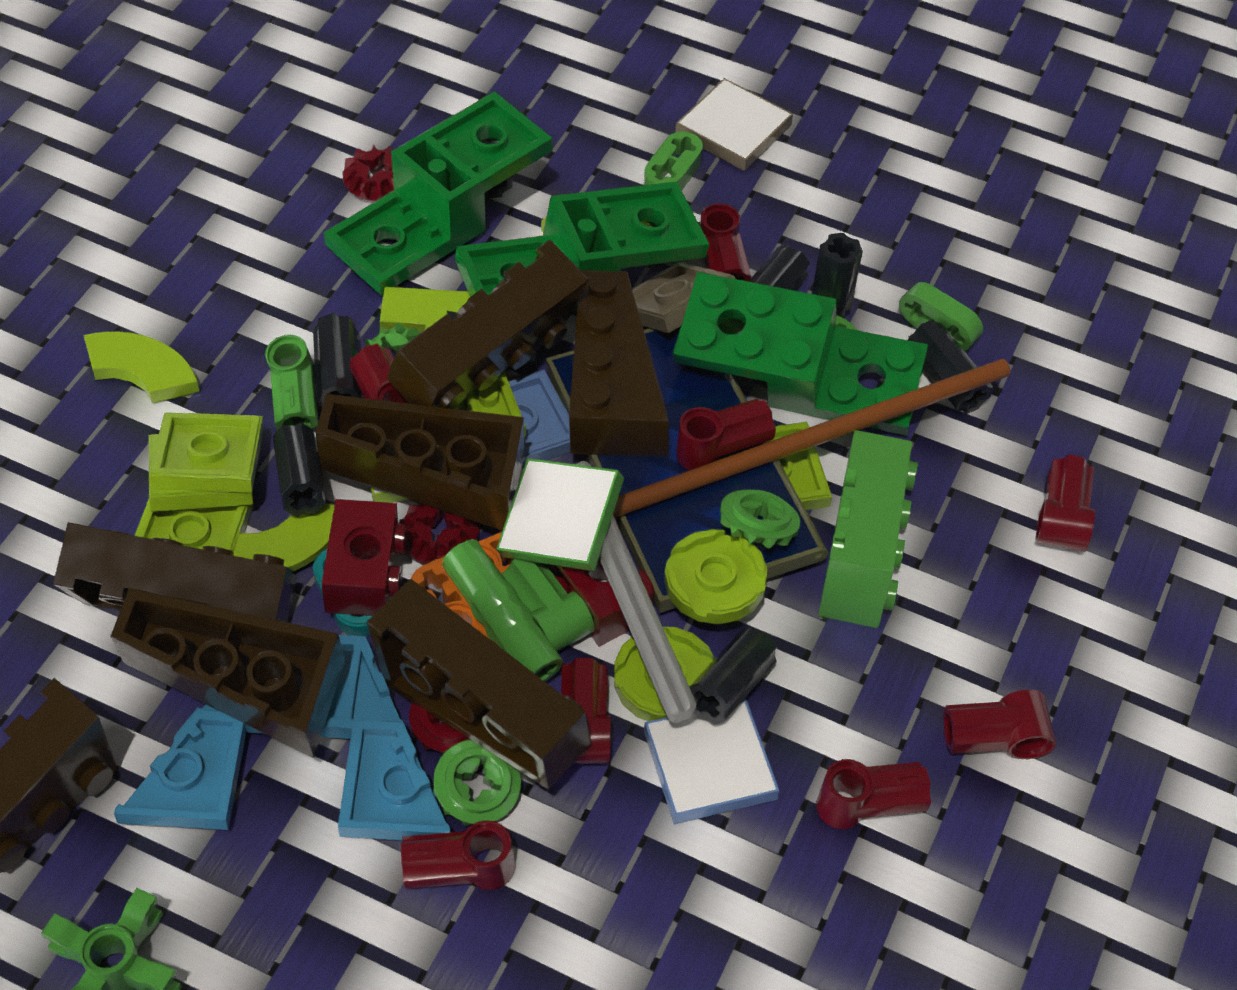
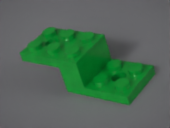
M494 91L391 151L394 191L323 232L325 245L374 290L383 295L385 287L399 285L455 250L457 246L465 244L486 231L485 192L552 152L553 138ZM484 139V140H486V141H491V142H493V141H498V142H497V143H494V144H485V143H482V142H480V141ZM383 239L387 241H398L397 243L388 246L378 244V242Z
M676 181L551 196L543 236L457 246L455 261L471 297L481 289L490 295L493 289L504 280V272L516 263L520 262L527 268L535 261L538 255L536 253L537 248L549 239L580 270L620 271L621 268L705 258L709 243ZM647 221L653 227L646 226L641 222ZM578 301L572 312H577Z
M697 272L673 352L674 363L766 381L769 407L832 420L918 389L926 361L928 344L836 326L835 298ZM736 318L741 320L745 327L737 334H726L719 329V325L724 320ZM875 372L880 374L885 382L878 388L868 389L863 387L858 379L864 373ZM913 411L868 428L908 435Z

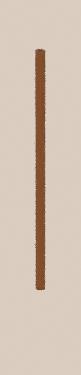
M999 359L619 495L613 516L617 518L845 436L853 433L854 430L870 427L1010 376L1009 364L1005 359Z

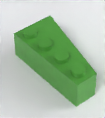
M854 430L818 616L878 628L883 609L893 611L898 581L892 580L894 569H900L905 540L898 539L899 530H906L912 503L911 500L904 499L905 490H913L918 462L910 461L912 441Z

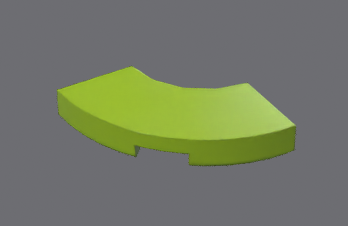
M98 332L83 335L95 380L116 378L132 382L145 390L152 403L199 392L195 374L186 360L174 349L156 339L129 332Z
M325 503L316 514L307 513L298 517L291 515L279 526L260 533H239L233 551L234 556L252 560L254 554L275 556L283 559L284 566L288 567L292 572L306 566L328 547L334 504Z

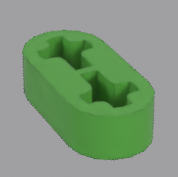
M686 131L669 135L647 163L644 170V185L677 181L681 190H683L700 167L703 151L701 139L695 134Z
M926 282L914 284L899 300L901 314L911 325L918 329L920 324L934 319L936 323H942L964 351H967L983 334L982 322L975 312Z

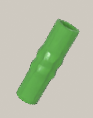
M467 540L451 549L443 558L441 565L470 605L474 617L484 626L488 637L543 681L550 679L562 667L563 660L534 621L530 609L519 599L515 588L504 579L477 540Z

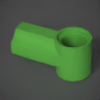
M296 335L277 337L270 342L265 352V358L271 373L275 427L278 431L282 425L292 426L301 422L313 429L319 422L315 389V366L306 342Z
M514 559L510 566L501 573L504 579L515 588L519 599L530 609L534 621L556 651L594 632V621L583 599L574 591L567 593L545 563Z

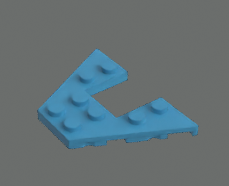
M339 635L345 663L321 737L350 739L338 821L339 837L402 840L403 836L449 833V824L445 822L433 795L430 781L418 761L415 747L403 720H400L392 702L388 686L382 673L377 668L366 636ZM207 704L203 708L197 707L174 735V743L166 753L158 755L150 765L151 772L124 805L118 804L116 806L114 815L117 823L229 830L246 733H265Z

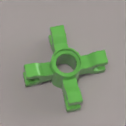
M136 888L129 898L117 924L100 925L90 932L54 913L41 932L43 938L51 941L48 945L49 950L61 957L83 964L86 970L79 982L71 990H181V984L174 981L177 976L175 970L163 964L144 959L138 953V948L144 939L154 930L163 916L162 910L155 908L158 903L156 896ZM115 953L125 954L117 965L110 968L99 967L100 963L107 956Z

